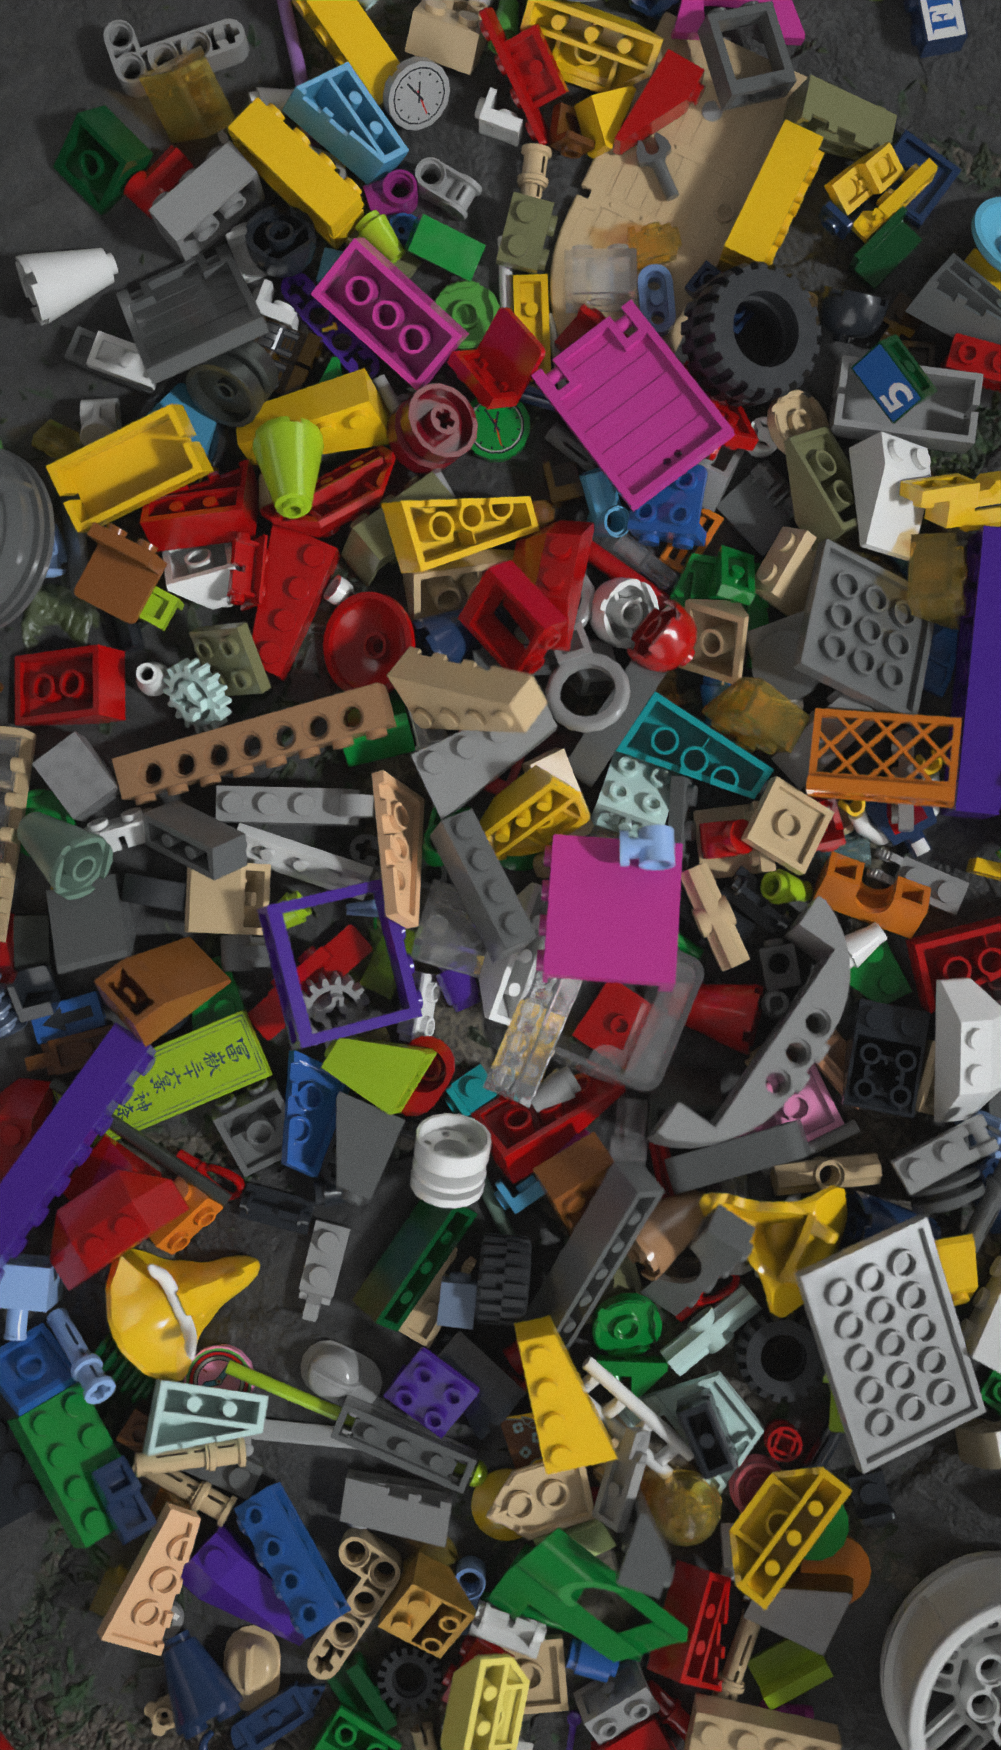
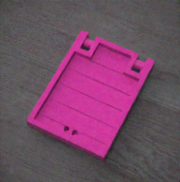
M629 300L621 306L623 316L615 322L608 316L552 360L556 367L545 374L540 368L531 377L634 512L734 437L735 434L733 428L632 300ZM633 326L636 332L627 338L623 333ZM565 378L568 384L557 390L555 385Z

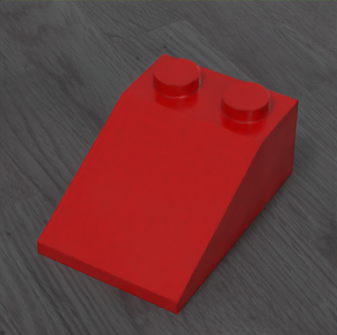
M97 644L15 656V725H76L125 721V651Z

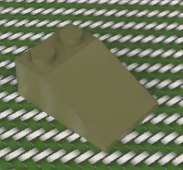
M824 426L785 440L784 446L795 522L799 529L808 530L817 537L811 547L812 551H816L818 543L826 538L836 543L856 534L859 530L851 465L829 427Z

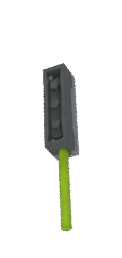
M232 1360L228 1363L225 1370L226 1374L335 1420L336 1423L330 1438L461 1494L464 1493L469 1479L470 1487L480 1486L487 1479V1466L480 1459L477 1462V1449L446 1436L439 1438L421 1425L351 1395H347L341 1407Z

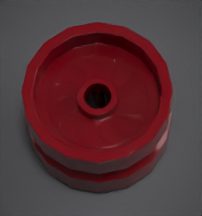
M441 383L427 384L413 393L394 410L388 420L387 437L390 448L400 463L413 472L427 475L433 471L435 474L448 467L472 448L477 438L478 422L469 401L455 388Z

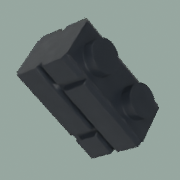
M704 1389L677 1400L676 1415L704 1480L737 1468L738 1452L721 1412L716 1407V1401L711 1389Z

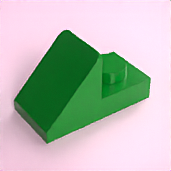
M721 545L707 590V597L712 600H727L732 603L740 602L750 606L755 597L754 555Z
M595 1353V1360L618 1381H622L623 1376H629V1390L638 1398L668 1371V1362L663 1356L636 1355L633 1357L616 1358L609 1354Z

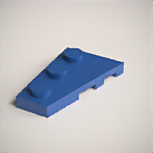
M290 1050L288 1056L281 1164L310 1177H318L336 1128L337 1095L339 1091L348 1095L351 1088L322 1069L323 1063L296 1050Z

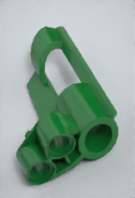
M559 1527L534 1548L526 1543L487 1598V1601L498 1610L510 1614L509 1619L515 1622L517 1617L521 1616L528 1605H531L612 1662L642 1655L670 1644L687 1641L688 1628L642 1592L617 1584L613 1569ZM585 1588L610 1590L616 1592L653 1622L616 1634L576 1603Z

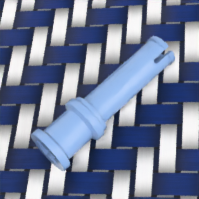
M57 1308L49 1313L46 1322L52 1329L72 1365L71 1376L76 1382H80L84 1389L83 1397L87 1403H101L112 1395L116 1387L115 1382L104 1373L101 1358L89 1351L81 1334L68 1315V1311L65 1308Z

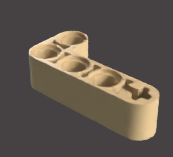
M350 1528L344 1533L341 1540L339 1558L358 1577L344 1596L351 1610L324 1627L312 1644L308 1657V1669L315 1678L320 1680L332 1678L338 1672L400 1578L402 1568L400 1553L367 1529ZM352 1541H358L362 1543L365 1551L360 1554H354L348 1550L347 1544ZM380 1562H389L394 1566L395 1570L392 1573L383 1574L377 1570L376 1565ZM360 1592H369L374 1597V1600L371 1603L365 1604L360 1602L356 1595ZM340 1622H348L353 1626L354 1630L350 1633H343L337 1629L336 1625ZM331 1643L334 1646L331 1658L327 1657L324 1661L320 1660L319 1656L323 1657L327 1653Z

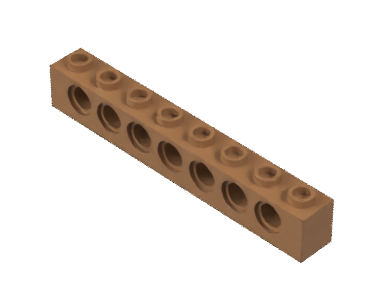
M374 683L112 758L122 800H134L136 805H142L156 801V794L167 792L168 796L186 793L189 791L188 785L200 782L201 787L222 782L220 776L233 773L234 778L253 774V767L266 764L267 768L287 764L286 758L298 754L300 759L314 757L321 754L320 748L330 745L333 746V750L346 748L354 745L353 739L366 736L367 740L382 738L388 735L387 729L397 726L386 685ZM357 708L361 713V721L352 728L348 723V715L353 709ZM324 718L327 722V731L323 736L318 737L314 727L319 719ZM290 727L294 733V738L290 745L285 746L281 736L283 731ZM254 737H257L260 741V750L253 756L249 751V743ZM223 746L227 751V759L220 765L217 762L216 753ZM188 756H191L194 760V768L191 773L187 774L184 770V761ZM156 765L160 767L162 772L161 778L157 783L153 781L151 776L152 770Z

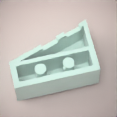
M156 1379L143 1453L149 1456L181 1448H190L196 1445L263 1433L269 1396Z

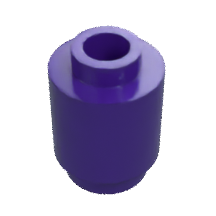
M458 958L438 966L441 973L435 977L448 1006L452 1005L456 1013L481 1002L478 995L481 991L467 961L460 964Z

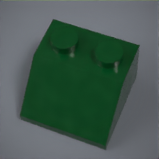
M106 105L77 113L53 168L100 215H104L125 196V186L132 176L139 171L146 170L153 153Z

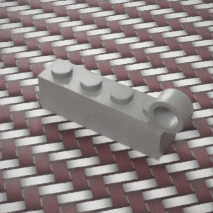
M217 786L216 819L225 824L361 827V818H375L374 795L362 794L360 790L256 786Z

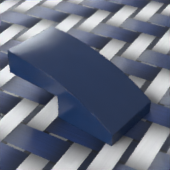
M124 1455L91 1473L101 1502L123 1545L156 1526L157 1521L140 1493L142 1486Z

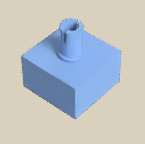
M20 1253L16 1258L11 1257L4 1266L5 1274L0 1281V1308L7 1309L4 1339L11 1341L26 1340L28 1311L47 1312L62 1300L63 1281L51 1264L50 1256Z

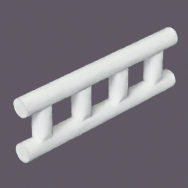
M589 1356L584 1361L582 1368L588 1374L582 1381L587 1392L589 1393L600 1383L615 1396L604 1407L590 1396L605 1428L619 1441H623L626 1427L614 1417L627 1407L641 1419L634 1427H642L649 1432L653 1430L668 1443L656 1454L649 1448L645 1452L647 1454L646 1465L664 1481L667 1480L673 1473V1469L667 1463L678 1454L682 1455L687 1461L694 1458L689 1443L594 1358Z

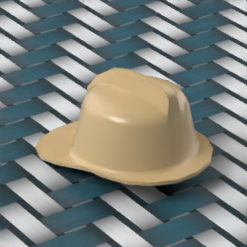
M255 1625L243 1626L235 1631L227 1641L224 1652L223 1672L241 1693L243 1701L238 1704L241 1710L250 1711L278 1693L280 1685L281 1654L279 1643L273 1633Z

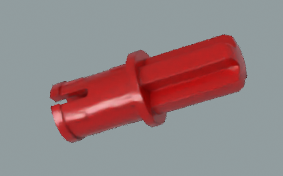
M647 1680L648 1687L660 1706V1710L656 1712L660 1716L659 1721L662 1724L667 1723L685 1742L691 1716L681 1707L679 1699H673L654 1680Z

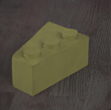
M810 75L788 97L783 123L787 119L823 136L824 138L819 148L820 151L857 161L884 143L892 142L897 115L887 111L882 106L874 105Z

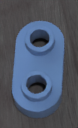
M651 264L644 267L638 276V307L652 327L662 337L672 330L676 319L673 279L666 267L659 264ZM656 282L659 284L660 289L651 290L648 284ZM654 316H660L664 322L661 324H654L651 321V318Z

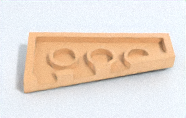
M381 770L372 773L385 914L386 917L409 929L419 926L424 798L386 771Z
M166 1502L157 1519L156 1526L152 1528L97 1630L101 1640L162 1656L165 1645L162 1641L166 1628H170L173 1618L172 1605L175 1595L180 1593L183 1583L181 1578L185 1563L189 1562L201 1521L197 1512Z

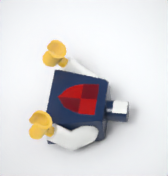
M931 750L932 756L935 754L934 750ZM918 754L915 761L921 766L925 759L921 754ZM939 757L924 770L934 781H940L939 770L942 767V759ZM920 774L914 778L925 780ZM843 800L838 802V806L848 813V817L856 832L873 843L892 847L904 841L913 859L932 849L922 831L937 823L936 816L940 812V807L914 805V830L912 832H899V824H892V803L853 800L848 805Z

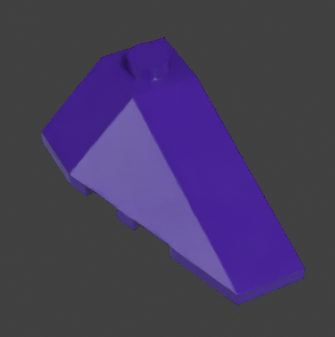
M226 1523L222 1527L217 1525L191 1553L189 1562L184 1564L181 1574L182 1584L199 1600L301 1646L306 1639L302 1633H298L290 1621L291 1612L284 1600H280L274 1593L272 1588L273 1580L267 1569L263 1568L256 1560L254 1550Z

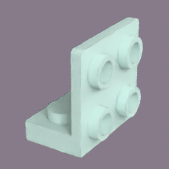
M615 751L591 815L595 829L619 837V830H629V837H638L639 828L649 825H665L670 804L671 776H680V773Z

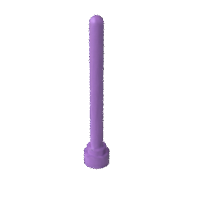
M277 0L295 86H298L309 80L291 0ZM299 127V129H300V130L307 136V138L309 139V141H310V143H311V144H310L311 146H313V147L322 146V145H321L318 141H316L311 135H309L303 128Z

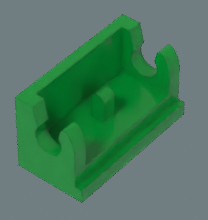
M421 214L415 218L404 249L461 277L467 282H471L486 245L425 214Z

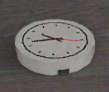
M414 56L396 66L398 70L394 72L393 76L389 75L383 92L385 111L397 125L406 130H420L433 124L446 108L450 94L449 79L443 68L427 57Z

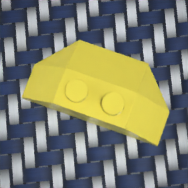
M509 1653L477 1656L454 1672L440 1741L442 1750H517L530 1681Z

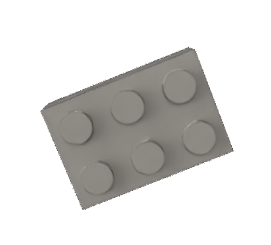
M228 141L223 147L217 146L211 150L206 157V161L196 170H188L180 178L179 184L169 193L163 192L154 200L149 212L161 236L180 258L186 262L205 252L261 204L266 197L258 172L231 141Z

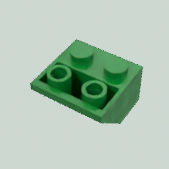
M340 1705L325 1721L308 1750H400L402 1743Z

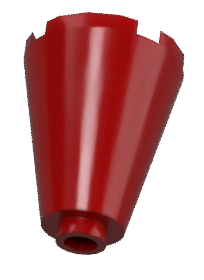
M677 984L673 992H667L664 1009L669 1010V1018L741 1054L749 1055V1046L753 1047L762 1009L757 1005L759 998L762 999L765 995V987L758 984Z

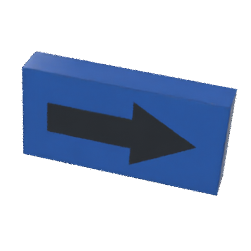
M99 991L61 1001L54 1015L31 1020L38 1045L47 1043L50 1040L108 1025Z

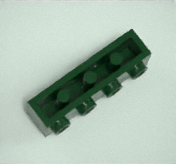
M421 1199L352 1300L375 1323L398 1332L478 1214L469 1206L444 1208L426 1203Z

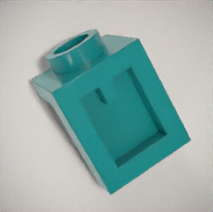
M480 1063L446 1087L445 1090L448 1095L444 1097V1100L454 1114L461 1112L462 1115L468 1117L473 1111L500 1094V1091Z

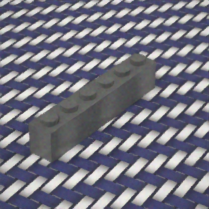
M614 1162L608 1169L605 1179L596 1194L591 1198L590 1204L582 1218L575 1225L574 1231L565 1247L559 1252L558 1259L549 1274L544 1278L535 1298L527 1307L525 1321L546 1316L551 1317L567 1351L570 1349L665 1192L641 1162Z

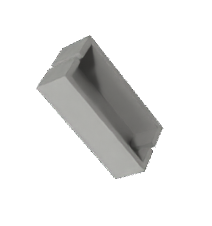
M843 355L835 370L832 398L835 399L831 404L829 429L835 437L865 440L882 431L931 450L965 454L975 444L979 412L974 411L980 405L983 374L920 365L938 391L928 400L915 406L898 422L892 424L851 369L861 357Z

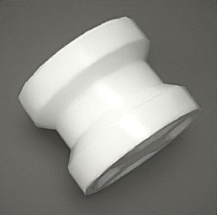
M759 417L751 425L759 441L766 442L767 445L759 442L753 451H747L757 458H765L770 456L777 446L770 436L767 417Z

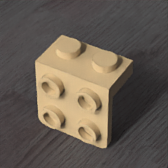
M783 526L755 574V593L788 617L805 609L817 550L812 551L811 547L817 537L808 530Z

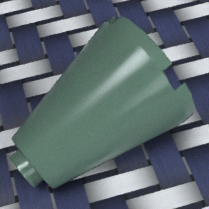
M32 812L23 817L17 829L19 841L57 894L68 900L80 899L96 889L91 884L99 876L103 880L107 876L113 861V850L102 836L41 812Z

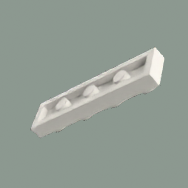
M239 823L237 830L246 834L247 862L270 864L273 871L329 890L370 881L373 867ZM366 894L355 896L353 898L363 901Z

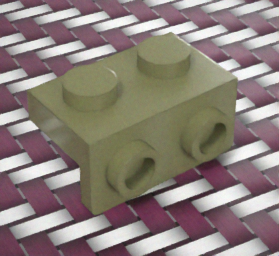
M513 192L496 264L528 272L529 274H537V270H545L550 251L543 248L546 236L553 237L558 216L552 215L554 202Z

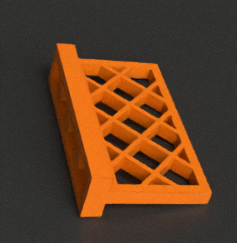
M815 708L809 773L806 783L807 795L817 798L954 808L962 718ZM822 718L838 719L846 729L829 741L821 732ZM846 720H856V721L853 722L851 725H849ZM864 721H873L882 732L866 744L854 729ZM882 722H887V723H892V724L889 725V726L886 728ZM901 723L911 724L919 733L904 747L891 734V731ZM919 725H930V726H928L925 730H923ZM937 726L954 727L953 739L942 749H939L928 736ZM850 733L862 748L846 760L834 746ZM887 736L899 751L882 763L870 748ZM821 738L826 745L819 750ZM921 739H924L935 751V754L920 766L907 751ZM952 748L950 761L944 753ZM828 750H831L842 763L832 773L817 772L818 759ZM867 752L879 767L869 775H859L851 764ZM904 755L916 770L906 778H896L887 767ZM940 757L950 768L949 782L934 781L924 770ZM847 768L851 774H842L841 772ZM883 771L888 777H882L877 775ZM920 774L925 780L914 778Z

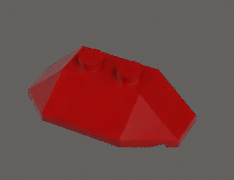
M380 445L317 478L311 509L304 516L295 519L284 517L276 511L273 502L261 508V514L273 524L316 538L331 536L340 530L341 525L354 521L363 513L369 515L370 510L378 506L396 460L394 452Z
M559 520L516 542L512 561L567 619V622L559 632L561 634L560 640L548 650H570L595 528L594 522ZM505 594L503 601L505 609L531 642L538 628Z
M19 1078L0 1092V1183L52 1112L53 1090L49 1088L52 1081Z
M118 1169L57 1210L50 1262L70 1291L191 1208L172 1179Z

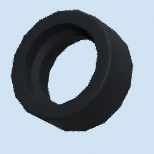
M125 874L121 901L185 912L187 883Z

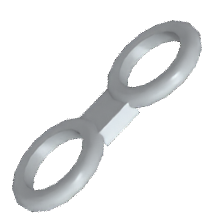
M586 574L570 650H553L558 666L549 676L545 690L547 706L554 719L569 730L583 733L600 731L615 723L626 710L631 694L629 678L621 665L607 655L592 652L584 627L592 617V602L595 588ZM592 668L601 670L609 675L615 683L616 692L612 703L603 712L584 717L574 715L562 704L560 698L562 685L573 673Z

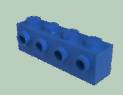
M280 1482L266 1487L234 1508L238 1516L236 1521L239 1529L245 1536H249L255 1547V1558L269 1572L273 1580L272 1588L274 1593L280 1600H284L291 1612L290 1621L298 1633H302L304 1638L307 1639L351 1610Z

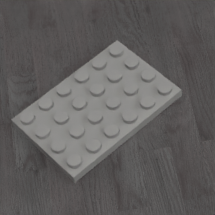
M921 1214L914 1216L794 1273L856 1468L864 1474L986 1412L927 1217Z

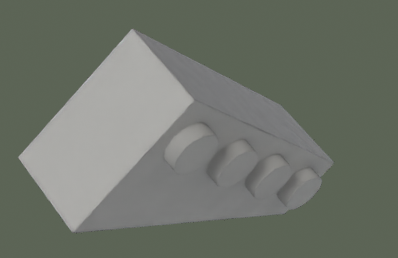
M546 705L526 733L463 730L412 754V759L441 820L451 817L490 783L504 774L506 770L554 733L557 725Z

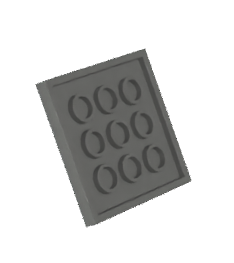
M826 538L818 543L792 668L883 713L918 715L939 597Z

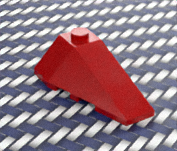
M607 1066L574 1075L582 1089L575 1094L576 1098L545 1108L538 1113L526 1094L513 1098L512 1093L501 1096L471 1113V1118L483 1124L491 1134L490 1152L496 1163L513 1184L534 1172L533 1169L553 1157L569 1140L584 1130L626 1091L623 1083Z

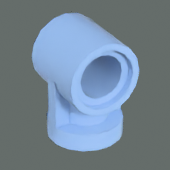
M666 825L644 826L639 828L638 837H629V830H619L620 867L629 866V859H638V866L645 870L658 871L674 867V829Z

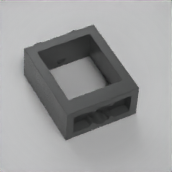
M749 1L739 8L726 10V8L721 7L710 11L706 15L697 32L721 110L725 111L786 97L797 79L773 2L759 3L758 1ZM758 24L773 72L736 80L721 32Z

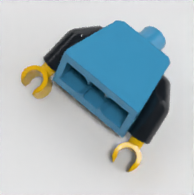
M177 384L171 391L166 390L149 397L145 401L135 421L169 404L183 405L197 434L191 440L201 443L214 472L224 467L230 446L229 426L218 423L206 416L193 403L187 392L186 384ZM208 475L200 478L199 483L205 481Z

